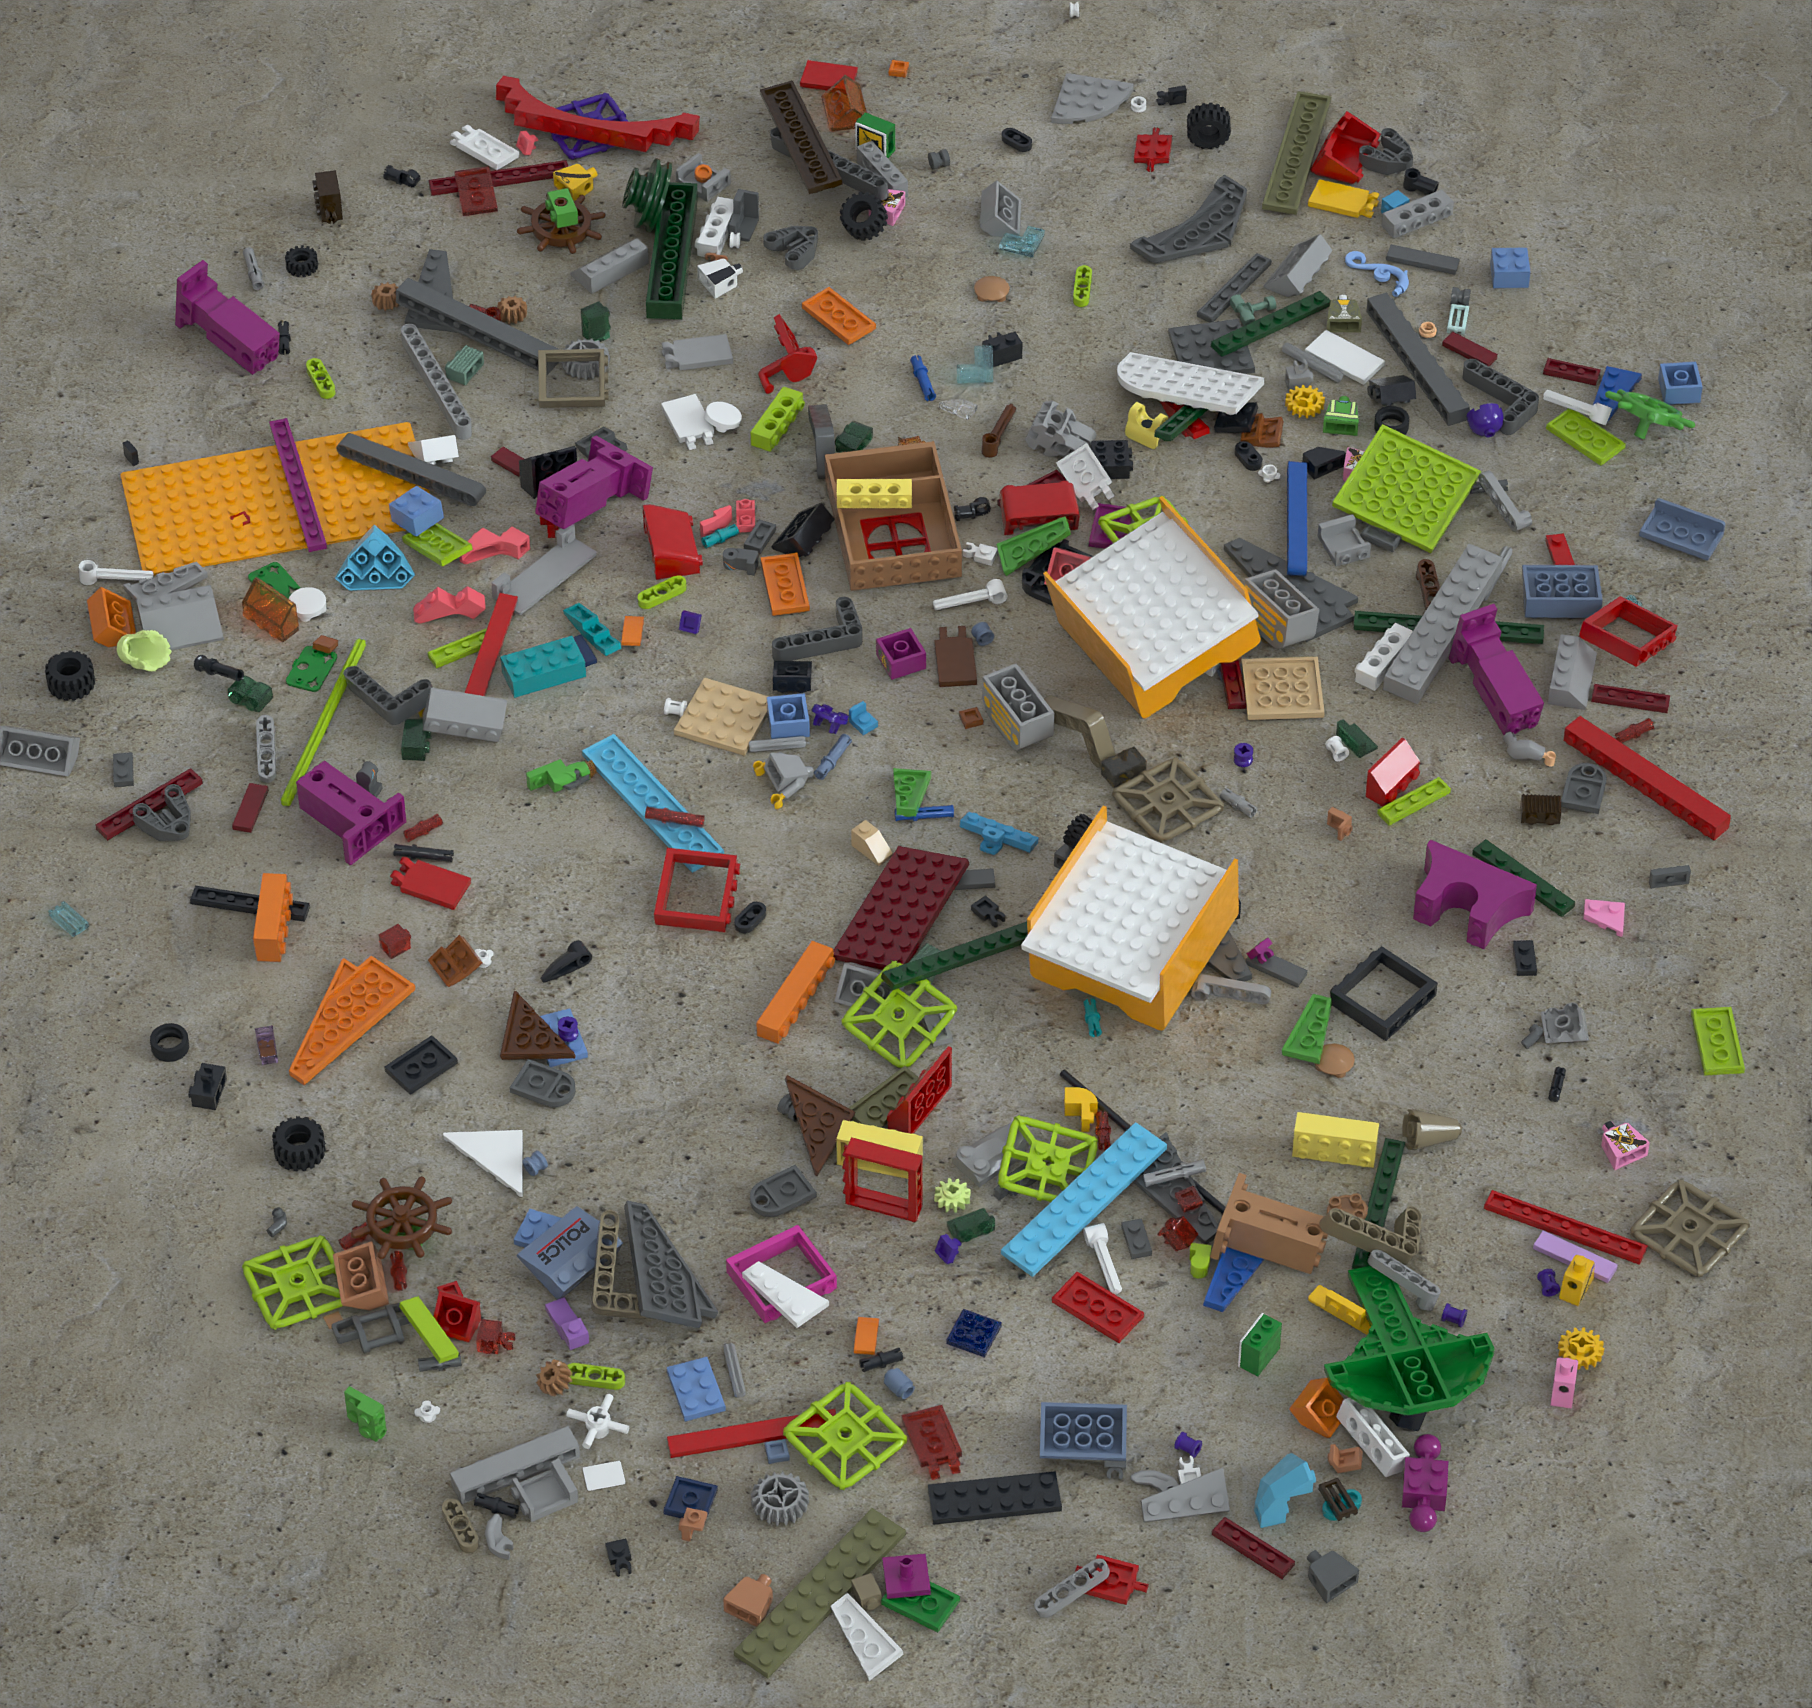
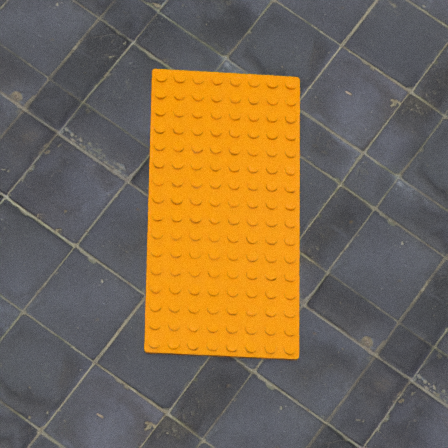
M409 422L295 442L327 545L361 539L373 525H376L385 534L406 531L392 522L389 504L416 485L345 458L337 452L336 446L348 433L414 457L408 446V442L415 441ZM276 445L126 471L120 474L142 571H153L154 576L162 572H174L175 568L197 562L201 567L307 548ZM420 487L421 489L430 494V491L428 489ZM245 511L250 517V523L243 526V522L247 521L244 514L234 517L233 520L230 517Z

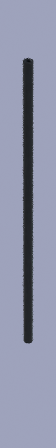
M1065 1069L1061 1071L1060 1076L1071 1086L1087 1089ZM1096 1096L1098 1109L1126 1132L1131 1125ZM1193 1179L1203 1199L1223 1215L1226 1206Z

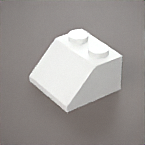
M455 435L408 442V446L415 458L433 465L436 464V460H442V463L453 462V458L459 457Z

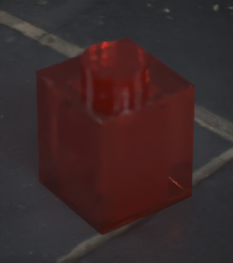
M399 924L379 934L380 948L390 959L411 949V935L407 929H403Z

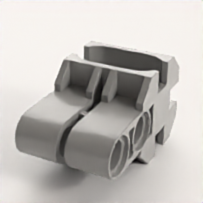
M1055 401L1043 402L1025 439L1030 448L1035 450L1037 445L1046 448L1043 454L1048 457L1058 455L1066 457L1086 443L1091 449V441H1095L1097 436L1095 430L1076 421V416L1072 410L1066 408L1065 412L1062 413L1056 410L1059 403Z

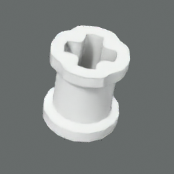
M667 698L664 714L668 715L670 713L680 715V717L683 716L687 708V701L678 702Z
M1333 736L1326 741V748L1332 752L1335 761H1342L1349 755L1348 748L1343 746L1339 736Z

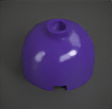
M1483 404L1476 411L1474 408L1467 413L1466 419L1474 434L1489 438L1502 428L1504 415L1502 408H1499L1498 404Z

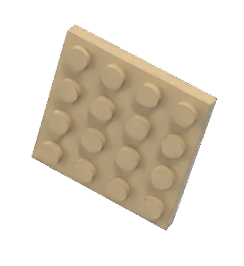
M1318 657L1242 659L1241 665L1248 720L1324 718L1325 712Z
M704 678L684 711L683 716H681L674 728V735L745 756L749 749V741L755 739L768 716L767 697L769 696Z

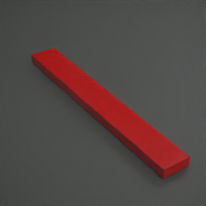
M499 593L465 693L485 696L518 602V596Z
M1491 1190L1484 1204L1485 1210L1640 1265L1647 1251L1648 1245Z
M835 1409L827 1410L832 1416L836 1415ZM814 1414L798 1427L819 1428L826 1421L819 1414ZM799 1415L668 1436L667 1443L670 1457L675 1458L787 1439L783 1435V1429Z

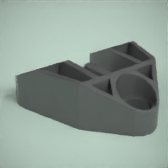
M1385 128L1381 131V144L1385 148L1383 152L1368 145L1362 146L1359 149L1360 163L1373 172L1390 175L1405 171L1413 166V154L1410 145L1392 128Z
M790 226L768 232L763 236V245L767 249L772 251H785L788 249V252L785 254V265L791 269H803L815 257L818 243V230L815 227Z
M171 784L165 788V802L170 811L164 809L162 813L157 815L144 803L136 804L133 807L134 823L143 832L156 840L180 841L189 836L191 811L183 791L178 785ZM174 791L178 793V796L170 797L168 793ZM143 810L147 814L145 816H138L136 812Z

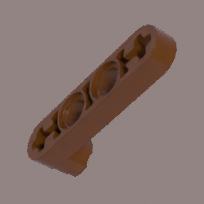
M1422 559L1417 566L1416 579L1419 580L1425 610H1427L1431 604L1428 597H1435L1440 586L1434 563L1429 559ZM1431 581L1434 583V586L1428 587L1424 583Z

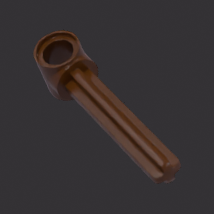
M1013 404L1006 405L992 432L983 435L981 450L983 456L988 458L997 456L998 447L1001 444L1000 438L1016 412V407Z

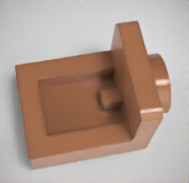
M1332 807L1328 811L1327 825L1338 830L1337 839L1342 841L1345 836L1350 835L1353 829L1351 825L1352 817Z
M1335 1444L1330 1445V1453H1328V1462L1337 1473L1359 1470L1362 1467L1363 1451L1360 1447L1339 1450Z
M692 1508L686 1509L684 1518H681L679 1522L682 1540L691 1541L694 1530H703L707 1519L706 1511Z

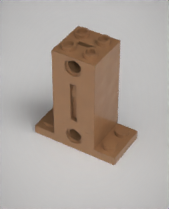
M1239 1173L1218 1226L1210 1258L1218 1260L1220 1253H1225L1226 1248L1229 1247L1311 1274L1313 1267L1318 1268L1321 1255L1318 1254L1323 1253L1327 1242L1323 1238L1327 1239L1328 1234L1321 1230L1319 1224L1324 1216L1248 1192V1184H1245L1247 1175Z

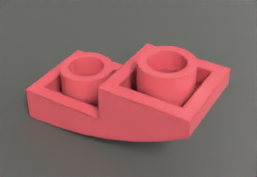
M743 499L736 501V517L739 532H751L755 527V500Z
M728 505L713 511L712 518L701 521V537L710 535L717 529L725 528L732 521V507Z

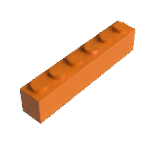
M811 941L757 1021V1036L779 1044L783 1037L787 1036L789 1027L797 1021L799 1012L805 1009L809 997L815 994L818 984L824 981L826 972L833 967L835 963L833 948Z

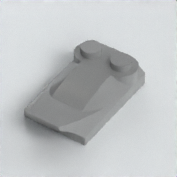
M1011 1123L996 1129L971 1146L960 1147L957 1150L956 1156L952 1158V1163L978 1187H981L999 1174L1003 1158L1002 1149L1006 1145ZM1018 1130L1014 1148L1025 1152L1026 1139ZM1011 1158L1009 1167L1019 1160Z

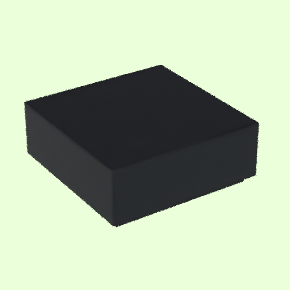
M130 441L123 442L124 456L132 466L138 465L137 449Z

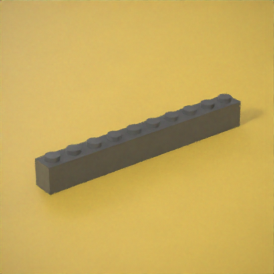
M407 278L396 289L397 304L538 370V350H560L410 278ZM547 362V375L559 362Z
M1387 292L1367 298L1366 312L1447 426L1467 421L1466 415L1470 411L1468 402L1464 401L1460 391L1456 390L1452 380L1446 376L1444 369L1438 365L1435 356L1431 355L1428 351L1427 345L1423 344L1419 334L1413 330L1411 323L1405 319L1403 312L1398 309L1394 299H1391Z

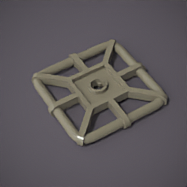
M1177 757L1167 760L1148 771L1140 772V775L1114 788L1112 796L1127 811L1131 819L1137 822L1159 843L1170 840L1189 829H1195L1198 824L1217 815L1224 809V803L1205 784V780L1198 777ZM1171 767L1169 778L1160 783L1153 778L1156 774ZM1177 768H1179L1191 780V782L1182 786L1175 779ZM1141 782H1147L1151 786L1145 791L1130 789ZM1194 789H1200L1209 799L1194 798L1189 792ZM1124 797L1141 799L1148 805L1136 811ZM1192 806L1210 808V810L1195 818H1192L1186 811V809ZM1154 811L1161 818L1159 833L1143 816ZM1178 814L1185 821L1182 825L1164 833L1167 819Z
M1680 1179L1673 1183L1657 1200L1650 1203L1649 1208L1634 1223L1630 1233L1632 1237H1635L1638 1241L1659 1253L1660 1257L1664 1260L1668 1259L1697 1277H1703L1723 1256H1727L1731 1252V1248L1746 1233L1750 1224L1748 1219H1745L1739 1213L1719 1202L1720 1199L1717 1197H1711L1694 1185ZM1678 1191L1682 1205L1674 1212L1664 1204ZM1686 1191L1707 1204L1701 1210L1688 1203ZM1712 1209H1717L1731 1219L1715 1220L1707 1214ZM1655 1213H1661L1669 1218L1664 1224L1645 1225ZM1685 1225H1687V1226L1693 1225L1694 1228H1693V1229H1688V1228H1686ZM1738 1228L1725 1243L1712 1235L1718 1229ZM1664 1233L1673 1240L1664 1248L1644 1234ZM1704 1242H1707L1718 1250L1702 1266L1699 1248ZM1679 1244L1692 1250L1695 1266L1672 1253V1251Z

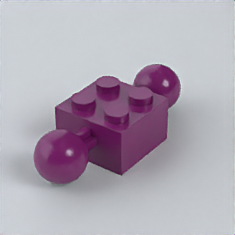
M1423 1434L1414 1443V1452L1418 1458L1405 1457L1402 1507L1413 1508L1409 1515V1521L1411 1526L1418 1532H1428L1435 1527L1437 1515L1434 1510L1445 1511L1449 1461L1435 1460L1441 1452L1439 1439L1432 1434Z

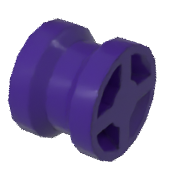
M1247 743L1237 744L1234 748V763L1239 767L1250 766L1253 762V747Z
M569 1016L561 1018L557 1024L558 1036L564 1042L576 1040L578 1037L577 1020Z

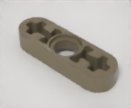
M456 1499L445 1500L442 1504V1515L458 1546L465 1553L475 1552L479 1547L478 1535L461 1503ZM452 1508L455 1510L456 1516L453 1517V1513L448 1509ZM459 1522L466 1524V1527L463 1529H456L454 1526ZM466 1535H467L469 1541L472 1542L471 1544H468V1542H465V1536H466Z

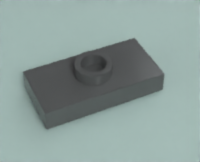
M1370 524L1366 526L1360 535L1363 540L1391 552H1394L1402 542L1401 536Z

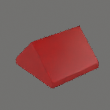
M440 1290L433 1317L448 1337L469 1343L481 1321L480 1302Z

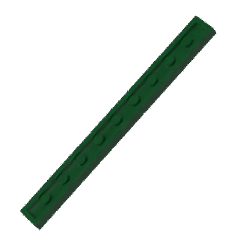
M1355 611L1353 630L1386 632L1388 628L1397 623L1413 631L1422 616ZM1495 621L1501 630L1500 641L1543 644L1544 625Z
M1027 921L883 971L881 978L892 990L1020 946L1028 935Z

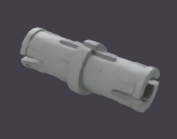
M1225 788L1221 792L1220 798L1232 805L1233 809L1243 812L1249 818H1252L1257 813L1258 808L1247 802L1242 795L1235 794L1229 788Z

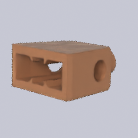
M761 1574L757 1581L750 1577H744L724 1597V1612L757 1627L765 1619L773 1601V1590L769 1587L772 1582L771 1578L765 1574Z

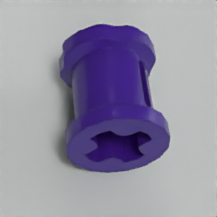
M1544 1269L1537 1274V1279L1542 1285V1294L1546 1297L1554 1296L1560 1292V1286L1556 1283V1274L1553 1269Z
M1447 1303L1443 1310L1441 1321L1445 1322L1447 1320L1458 1324V1327L1462 1328L1468 1310H1460L1451 1307V1304Z
M1185 1432L1180 1433L1174 1444L1175 1449H1181L1189 1453L1193 1458L1198 1455L1202 1447V1441H1196L1188 1437Z

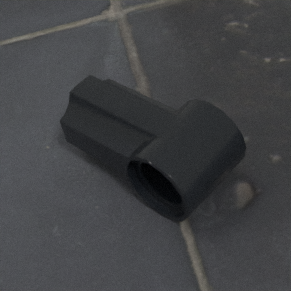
M1409 168L1405 171L1403 182L1405 190L1410 192L1419 190L1427 194L1437 191L1439 187L1438 181L1422 176L1420 171L1415 168Z

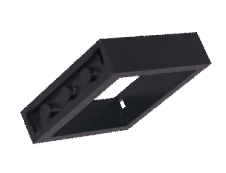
M1381 946L1376 951H1372L1364 962H1360L1352 973H1348L1342 982L1332 987L1330 998L1333 1007L1384 1041H1387L1436 996L1438 983ZM1380 963L1420 988L1385 1021L1346 996L1352 988Z

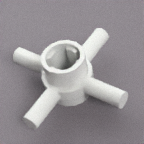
M606 1394L601 1406L591 1408L587 1414L573 1409H568L567 1417L585 1422L588 1433L582 1446L586 1449L591 1447L595 1438L600 1439L607 1436L609 1429L625 1434L629 1431L628 1425L611 1421L610 1415L607 1412L614 1398L611 1394Z

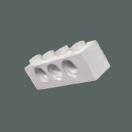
M717 197L716 202L712 203L711 213L706 216L705 226L701 227L700 237L696 238L695 241L697 256L705 257L706 253L721 254L729 236L728 225L734 214L733 199Z
M1397 623L1388 628L1384 637L1376 642L1373 650L1367 652L1362 663L1357 664L1354 671L1356 673L1355 682L1375 691L1384 681L1385 674L1413 631Z
M1351 1398L1344 1399L1336 1416L1385 1477L1402 1472L1405 1466V1457L1410 1456L1407 1450L1372 1408L1364 1407Z

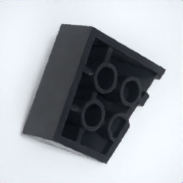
M572 446L520 460L521 488L533 499L537 498L539 482L577 462V448Z

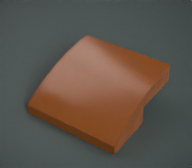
M1263 413L1256 414L1251 431L1241 434V442H1249L1257 447H1279L1284 423L1283 418H1264Z
M458 935L447 948L441 946L428 959L429 963L448 987L466 978L483 963L461 935Z

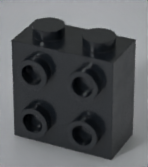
M1405 375L1369 380V386L1367 387L1368 395L1377 403L1382 404V406H1391L1393 402L1399 401L1400 403H1410L1412 399H1416L1415 381Z
M1128 440L1091 441V450L1110 479H1130V471H1133V460H1129V458H1132V447H1128Z

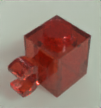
M1184 1216L1177 1218L1172 1217L1164 1224L1165 1227H1162L1157 1235H1162L1166 1239L1164 1241L1165 1244H1170L1175 1251L1189 1248L1199 1233Z
M481 1319L476 1337L477 1352L498 1354L500 1345L507 1350H513V1342H508V1340L515 1341V1333H504L502 1321Z

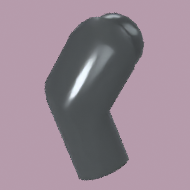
M1533 1024L1529 1028L1530 1034L1521 1041V1044L1526 1049H1529L1543 1035L1542 1027H1539L1537 1024Z
M280 1207L273 1209L274 1223L266 1230L271 1237H274L287 1225L286 1213Z

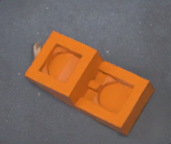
M625 616L621 645H641L644 617Z
M858 1317L854 1353L875 1355L879 1318Z

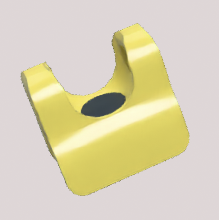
M1136 402L1129 410L1125 435L1144 446L1155 449L1158 446L1159 438L1154 437L1155 430L1168 420L1169 417L1160 413L1155 419H1152L1147 415L1145 406Z

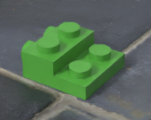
M349 1386L344 1391L347 1417L352 1422L358 1423L359 1433L363 1437L377 1442L378 1439L384 1437L387 1431L384 1405Z

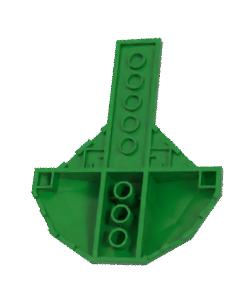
M1372 1266L1348 1270V1278L1362 1308L1366 1310L1365 1315L1371 1328L1367 1336L1362 1338L1355 1346V1351L1351 1356L1348 1355L1344 1361L1324 1364V1372L1333 1388L1364 1407L1413 1415L1454 1407L1484 1384L1494 1356V1346L1488 1333L1472 1336L1458 1334L1456 1336L1448 1333V1329L1434 1324L1431 1326L1423 1324L1421 1319L1413 1317L1398 1283Z

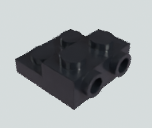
M774 661L773 691L781 693L787 691H797L799 693L811 691L812 661Z

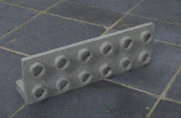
M574 524L565 529L560 528L556 531L557 545L512 581H510V575L504 572L491 582L493 599L497 601L499 593L518 596L514 612L522 615L593 559L597 553L575 538Z

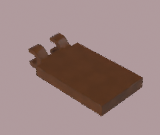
M958 626L957 637H947V627H939V640H934L939 687L977 685L972 638H966V626Z

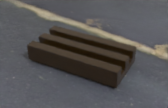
M1338 1477L1319 1484L1318 1490L1338 1522L1343 1517L1349 1518L1350 1514H1358L1357 1507ZM1332 1485L1336 1486L1349 1509H1346L1345 1505L1341 1501V1498L1339 1497L1338 1493H1336Z

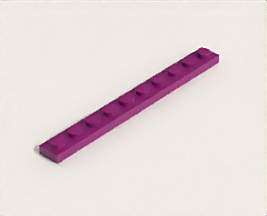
M288 419L270 421L269 425L308 552L327 549L326 540Z

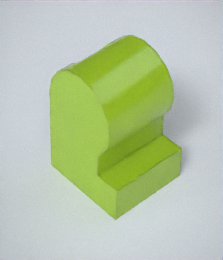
M1191 1243L1189 1257L1191 1261L1190 1273L1194 1278L1202 1279L1208 1275L1212 1245Z

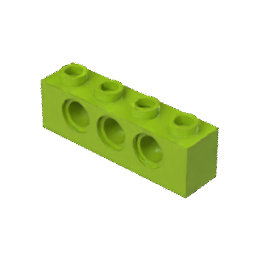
M782 387L750 432L751 446L771 452L774 446L779 444L782 435L786 434L789 425L795 421L799 411H802L805 401H803L802 392Z

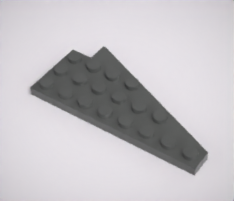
M627 1200L624 1210L640 1316L694 1328H700L702 1324L701 1316L715 1319L718 1314L717 1308L647 1205Z

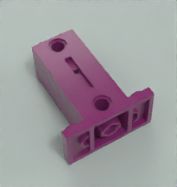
M325 760L296 781L299 808L342 838L345 862L350 866L407 822L404 796L398 792L384 803Z

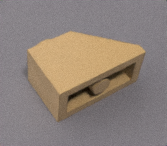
M864 820L851 830V846L876 865L880 866L892 857L893 853L882 834L868 821Z

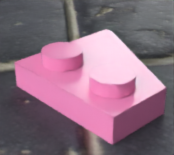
M1585 899L1584 920L1595 923L1605 930L1608 927L1616 931L1617 936L1622 937L1625 903Z

